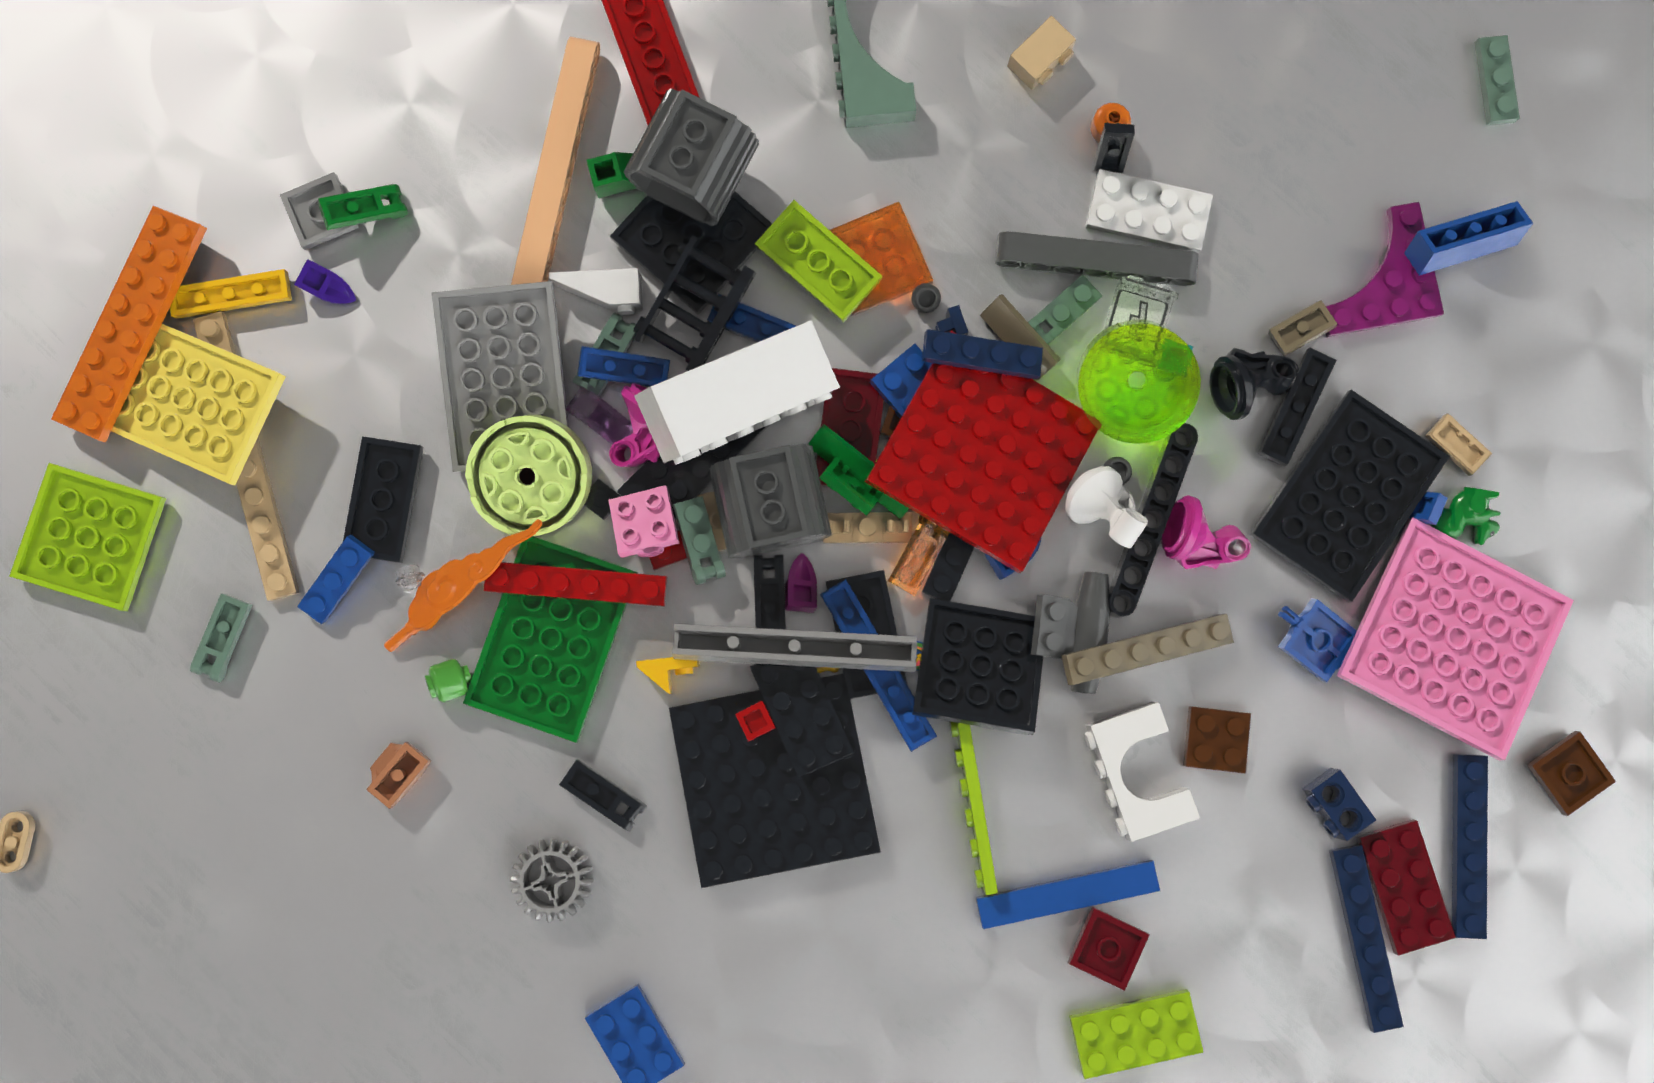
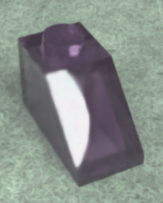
M582 386L566 406L567 413L611 445L633 433L631 421L601 397Z

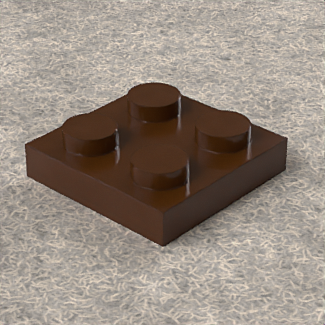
M1189 706L1183 766L1246 774L1251 713Z
M1574 731L1527 764L1558 810L1565 816H1569L1616 782L1580 731Z

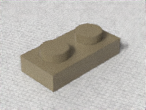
M1322 300L1269 329L1268 334L1285 357L1336 328L1337 322Z

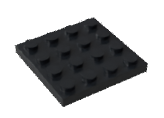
M735 191L719 222L714 226L699 222L647 195L610 235V238L664 285L680 258L677 252L685 238L690 240L692 235L698 237L700 242L696 248L736 271L758 249L755 243L772 223ZM691 258L682 272L683 275L716 294L729 281ZM677 284L672 290V293L697 315L708 305L706 301Z
M930 598L912 715L1033 735L1036 727L1043 656L1031 655L1035 616Z

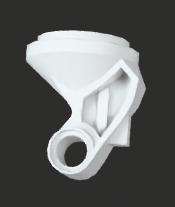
M1100 466L1086 471L1077 478L1067 494L1065 511L1068 517L1078 524H1088L1101 518L1109 520V536L1118 544L1132 548L1148 524L1147 518L1136 511L1133 496L1122 486L1121 475L1109 466Z

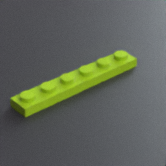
M949 721L952 737H957L959 749H954L957 767H962L964 779H959L962 797H967L969 809H964L967 828L972 827L974 839L969 840L972 858L977 857L979 869L974 870L977 888L983 889L985 895L997 894L998 890L971 728L969 724Z

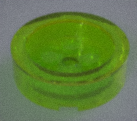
M1140 319L1116 323L1104 329L1088 344L1077 368L1076 385L1083 410L1098 430L1118 441L1140 444L1165 438L1186 422L1197 404L1200 394L1201 377L1195 355L1177 333L1164 325ZM1134 372H1141L1145 376V381L1140 388L1131 387L1128 384V378Z

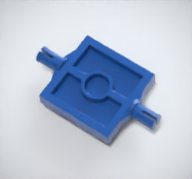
M1311 598L1299 615L1288 606H1284L1281 608L1283 612L1279 611L1278 616L1282 617L1291 626L1278 647L1318 679L1328 682L1335 670L1341 667L1357 630L1318 599Z

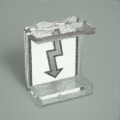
M1129 275L1127 278L1122 276L1115 289L1098 350L1155 366L1161 360L1163 349L1160 348L1172 305L1178 299L1179 293L1172 291V288L1168 285L1155 284L1154 286L1144 283V280L1137 276Z

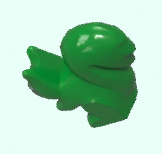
M1464 487L1463 491L1452 499L1449 509L1443 508L1437 525L1431 524V527L1457 539L1463 534L1466 525L1474 526V543L1483 545L1486 539L1497 534L1500 529L1498 522L1490 520V517L1500 516L1501 512L1489 508L1490 500L1497 498L1500 492Z

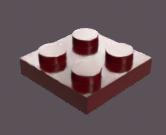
M1092 907L1068 963L1125 991L1150 934Z

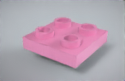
M666 485L608 500L617 551L621 558L636 554L640 557H654L663 553L664 547L679 544L669 489Z

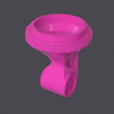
M632 383L631 387L624 386L621 391L628 408L633 433L614 442L609 451L611 461L620 467H638L647 460L656 463L660 456L634 395L647 388ZM629 447L631 456L626 461L624 453L626 448Z
M1190 495L1184 496L1174 503L1161 538V544L1166 556L1176 560L1185 569L1197 568L1202 565L1217 569L1220 563L1243 560L1251 550V544L1248 539L1234 525H1227L1220 530L1211 532L1200 500ZM1233 540H1237L1233 546H1229Z

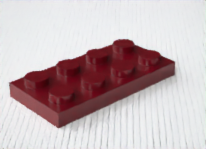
M832 368L840 388L831 391L832 398L824 401L821 426L826 425L875 464L884 399L869 381L877 374ZM817 454L816 464L820 478L830 464ZM820 479L821 486L828 487L827 484Z
M1412 819L1357 836L1358 844L1363 847L1369 878L1394 954L1399 956L1456 938L1418 821Z

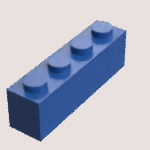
M1516 201L1419 230L1404 254L1420 276L1517 246L1533 225V222L1519 202Z

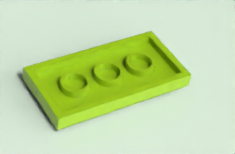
M795 200L788 205L755 243V246L843 323L883 279L880 273Z
M1187 989L1069 1016L1084 1079L1203 1053L1191 996Z

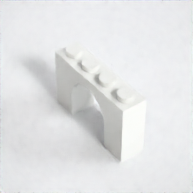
M1151 702L1086 725L1088 732L1084 733L1088 748L1095 750L1098 761H1095L1094 765L1099 778H1104L1108 790L1104 791L1110 808L1115 807L1118 818L1115 819V825L1121 837L1125 836L1127 840L1134 842L1200 818L1191 790L1182 787L1153 798H1138L1127 789L1122 780L1121 763L1127 750L1139 741L1169 731L1159 702Z

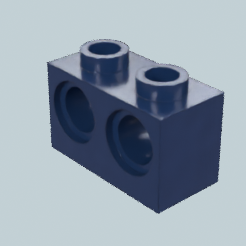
M1330 768L1302 788L1307 795L1305 798L1307 805L1313 812L1320 813L1325 820L1322 823L1323 827L1333 838L1337 837L1338 839L1348 841L1376 821V818L1339 769ZM1326 786H1330L1333 791V795L1328 801H1325L1322 796ZM1348 811L1350 822L1343 826L1340 818L1343 812Z

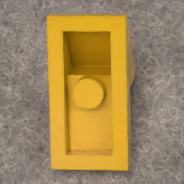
M673 657L636 661L637 668L668 694H672L670 670H675V675L693 674V668L700 667L698 660L673 659Z

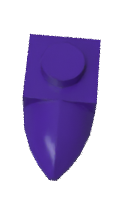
M309 259L305 262L294 283L295 286L331 303L346 304L356 301L352 289L340 276Z

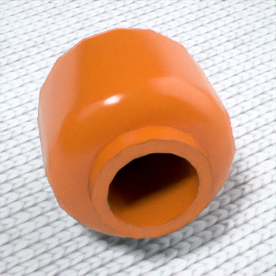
M1119 103L1102 105L1097 109L1091 121L1090 130L1092 137L1096 142H1100L1104 123L1131 124L1129 111Z

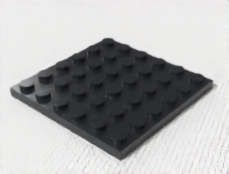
M844 673L823 677L821 680L854 754L801 778H798L777 728L748 742L735 715L760 701H763L767 708L760 690L669 708L701 888L881 852L851 699L848 697Z

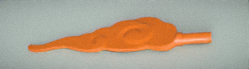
M537 519L528 529L502 538L491 548H486L480 553L469 554L462 560H451L439 570L428 574L420 583L416 596L409 606L408 622L400 631L384 643L385 648L389 652H393L412 635L415 636L419 631L431 629L443 614L460 604L478 583L486 580L494 573L513 547L535 535L543 522Z

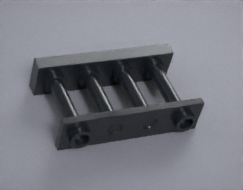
M692 235L690 240L685 238L677 252L680 255L679 260L646 318L641 316L633 332L637 333L634 338L637 342L643 343L646 336L686 358L685 362L688 363V366L685 370L687 371L706 363L757 274L747 266H744L742 271L738 268L735 271L696 248L700 239ZM690 258L729 280V284L733 286L727 296L723 294L719 296L683 275L682 272ZM677 284L714 306V310L718 313L713 322L709 320L704 322L667 300L674 286ZM660 311L666 312L700 332L699 336L703 339L698 348L694 346L690 348L654 327L653 323Z

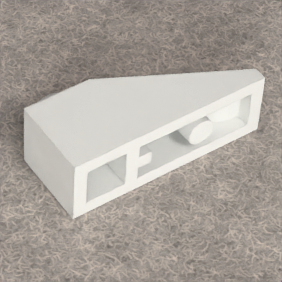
M638 268L549 272V279L553 282L554 286L609 310L618 311L620 315L635 314V310H643L641 274Z

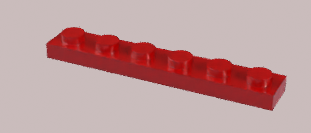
M501 562L495 572L484 580L483 591L665 607L668 577Z

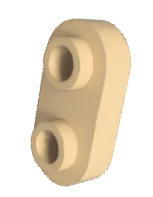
M11 812L6 814L0 821V872L18 871L24 867L28 860L35 831V820L28 812ZM19 821L23 823L22 831H19L17 828ZM12 851L16 854L15 861H12L10 858Z

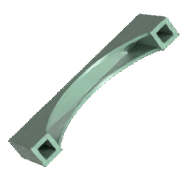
M827 0V6H833L834 16H829L830 34H836L837 44H832L833 61L839 62L840 72H835L836 89L842 90L843 100H838L839 117L845 118L846 128L915 121L916 102L913 82L905 83L891 75L866 52L851 26L846 0Z

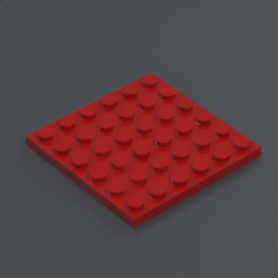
M932 363L865 482L1017 573H1021L1024 571L1103 421L1033 379Z

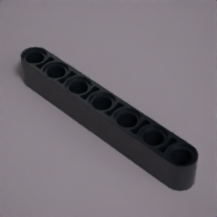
M1182 423L1177 425L1165 437L1138 510L1143 516H1146L1147 513L1153 514L1157 518V526L1150 528L1146 525L1136 540L1144 542L1147 546L1145 556H1140L1135 552V543L1132 548L1124 547L1109 588V607L1111 610L1110 616L1112 617L1129 616L1136 609L1198 441L1197 430L1190 424ZM1176 432H1182L1187 436L1188 441L1185 446L1180 445L1176 441ZM1167 459H1172L1176 462L1178 467L1176 473H1171L1166 469L1165 462ZM1157 486H1161L1167 491V499L1165 501L1156 497L1155 488ZM1127 568L1133 569L1137 574V580L1134 584L1128 583L1124 578V572ZM1117 596H1122L1126 600L1127 607L1123 612H1119L1114 607V599Z

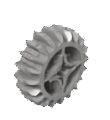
M557 838L550 840L549 848L544 839L538 842L539 851L534 845L528 846L529 855L521 853L518 856L524 865L514 864L512 867L514 871L520 873V875L510 877V882L519 883L518 887L511 890L512 894L521 893L522 895L516 901V904L519 906L526 902L528 906L524 913L527 915L533 909L537 910L535 914L536 920H540L543 914L546 913L547 922H552L556 913L559 921H563L566 918L565 910L571 916L575 915L577 911L574 904L582 908L586 902L581 896L589 897L591 895V890L583 886L594 882L593 878L584 877V874L592 871V866L582 867L581 863L586 861L588 857L582 855L578 859L575 856L580 849L578 846L572 848L570 852L567 851L569 841L567 840L562 842L560 848H558ZM551 856L562 858L572 869H559L555 861L551 860ZM541 857V876L529 882L531 867ZM550 873H553L552 877L554 875L557 878L565 876L555 883L554 887H551L552 883L550 885L547 882L539 884L549 877ZM575 878L574 892L569 900L563 902L561 897L563 895V884ZM532 891H544L547 893L549 900L553 901V904L541 901Z

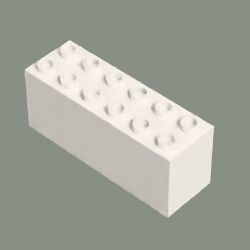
M811 320L653 385L634 395L663 463L673 460L675 465L701 455L699 449L702 453L713 450L757 429L773 424L782 418L832 398L830 392L840 388Z

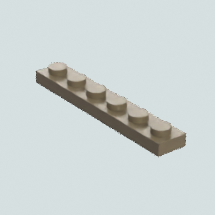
M1219 614L1061 656L1068 685H1075L1234 643L1228 615Z

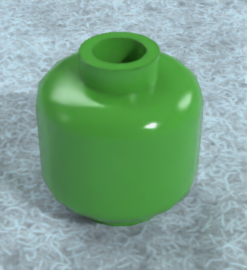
M450 659L430 666L429 674L424 676L432 699L437 697L440 702H447L466 695L468 690L467 683H470L472 679L467 665L461 666L456 659Z

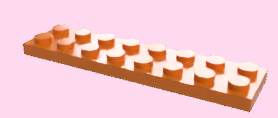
M156 206L152 207L51 420L106 443L207 230L206 227Z

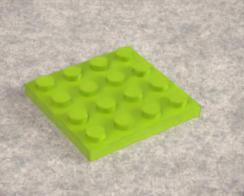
M49 463L9 577L128 612L166 498Z

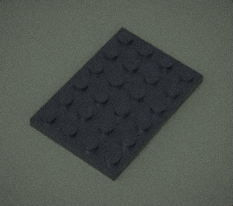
M1351 389L1346 392L1250 535L1347 602H1353L1450 456Z

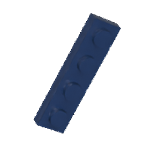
M927 329L924 334L922 361L1038 379L1041 376L1043 348Z

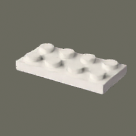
M1099 169L1085 228L1199 253L1202 250L1213 194Z

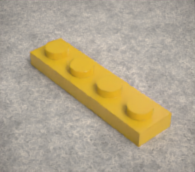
M285 269L182 285L179 287L170 306L171 317L179 319L219 311L223 312L291 301L289 274Z

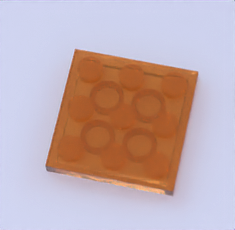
M900 202L830 229L834 235L883 277L853 311L852 316L913 292L920 284L933 283L931 273Z

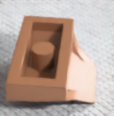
M409 742L404 744L390 743L370 767L372 782L366 790L391 809L423 775L431 760Z

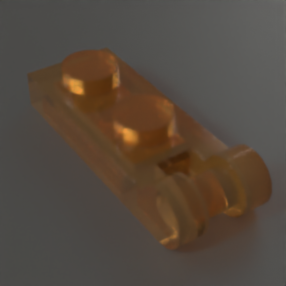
M921 515L918 519L919 524L888 579V582L916 596L950 533ZM933 528L934 533H933V535H932V537H931V536H929V533H930L931 529Z

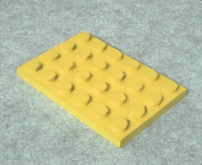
M162 324L111 432L235 486L286 376Z

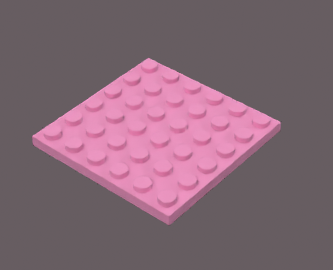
M1412 517L1408 519L1337 676L1499 761L1505 760L1574 600Z

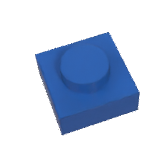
M1426 492L1408 519L1414 517L1425 524L1437 525L1448 498L1441 493Z

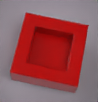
M763 701L735 714L748 742L776 729Z

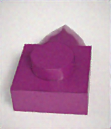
M800 553L793 561L785 583V610L815 613L817 610L816 574L806 555Z

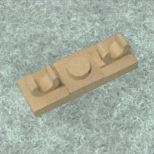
M869 512L867 516L864 513H827L832 536L823 539V543H912V512H906L901 519L891 512Z

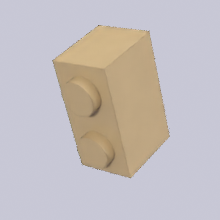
M1051 15L1010 55L1007 67L1032 90L1038 83L1044 85L1054 74L1052 70L1059 63L1063 66L1070 60L1074 54L1072 49L1076 39Z

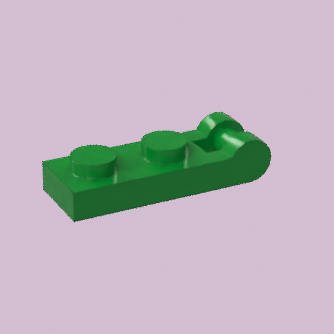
M397 184L318 198V206L327 230L386 218L397 219L408 214L405 203L401 202L400 196L402 193ZM382 199L389 200L390 205L383 206Z

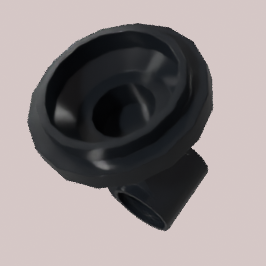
M1233 348L1226 356L1219 357L1211 370L1209 386L1214 404L1230 420L1243 419L1250 413L1258 387H1263L1274 395L1286 393L1298 374V365L1288 357L1266 355L1264 351L1251 354L1247 351Z

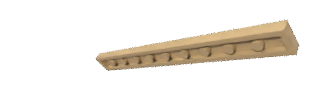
M219 311L193 319L198 339L236 355L225 313ZM257 438L236 485L267 601H273L300 592L259 438Z

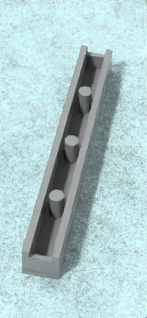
M674 624L673 659L916 672L917 637Z

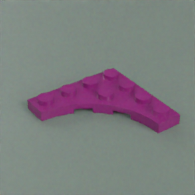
M1419 202L1392 206L1387 210L1389 227L1388 249L1383 263L1380 264L1374 276L1363 289L1346 300L1326 306L1337 322L1336 328L1325 333L1326 337L1444 315L1435 271L1419 276L1404 254L1417 232L1425 229Z

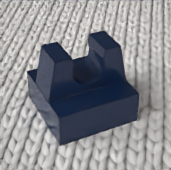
M959 305L948 308L945 315L946 319L936 322V331L950 333L952 330L961 335H968L969 333Z

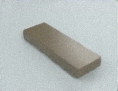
M1003 294L999 295L980 314L982 319L1002 341L1043 348L1041 376L1037 380L1042 378L1061 360Z

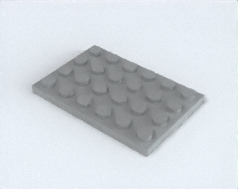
M552 281L432 292L453 472L466 471L468 456L474 443L485 430L504 419L523 415H541L555 419L569 427Z

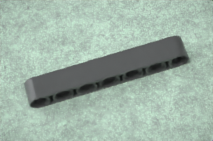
M1007 231L998 234L995 264L1008 268L1192 286L1196 284L1199 254L1189 250Z

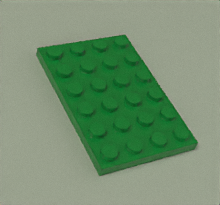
M534 536L520 544L514 561L517 564L638 574V572ZM503 593L463 704L578 743L627 603Z

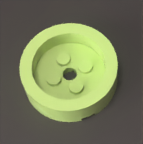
M523 415L499 421L480 435L468 456L465 477L468 483L471 502L486 522L504 533L513 535L528 529L539 519L543 524L538 532L533 535L539 536L562 527L580 512L590 493L592 466L583 442L565 424L546 416ZM523 468H531L535 474V481L531 485H526L520 480L519 474Z

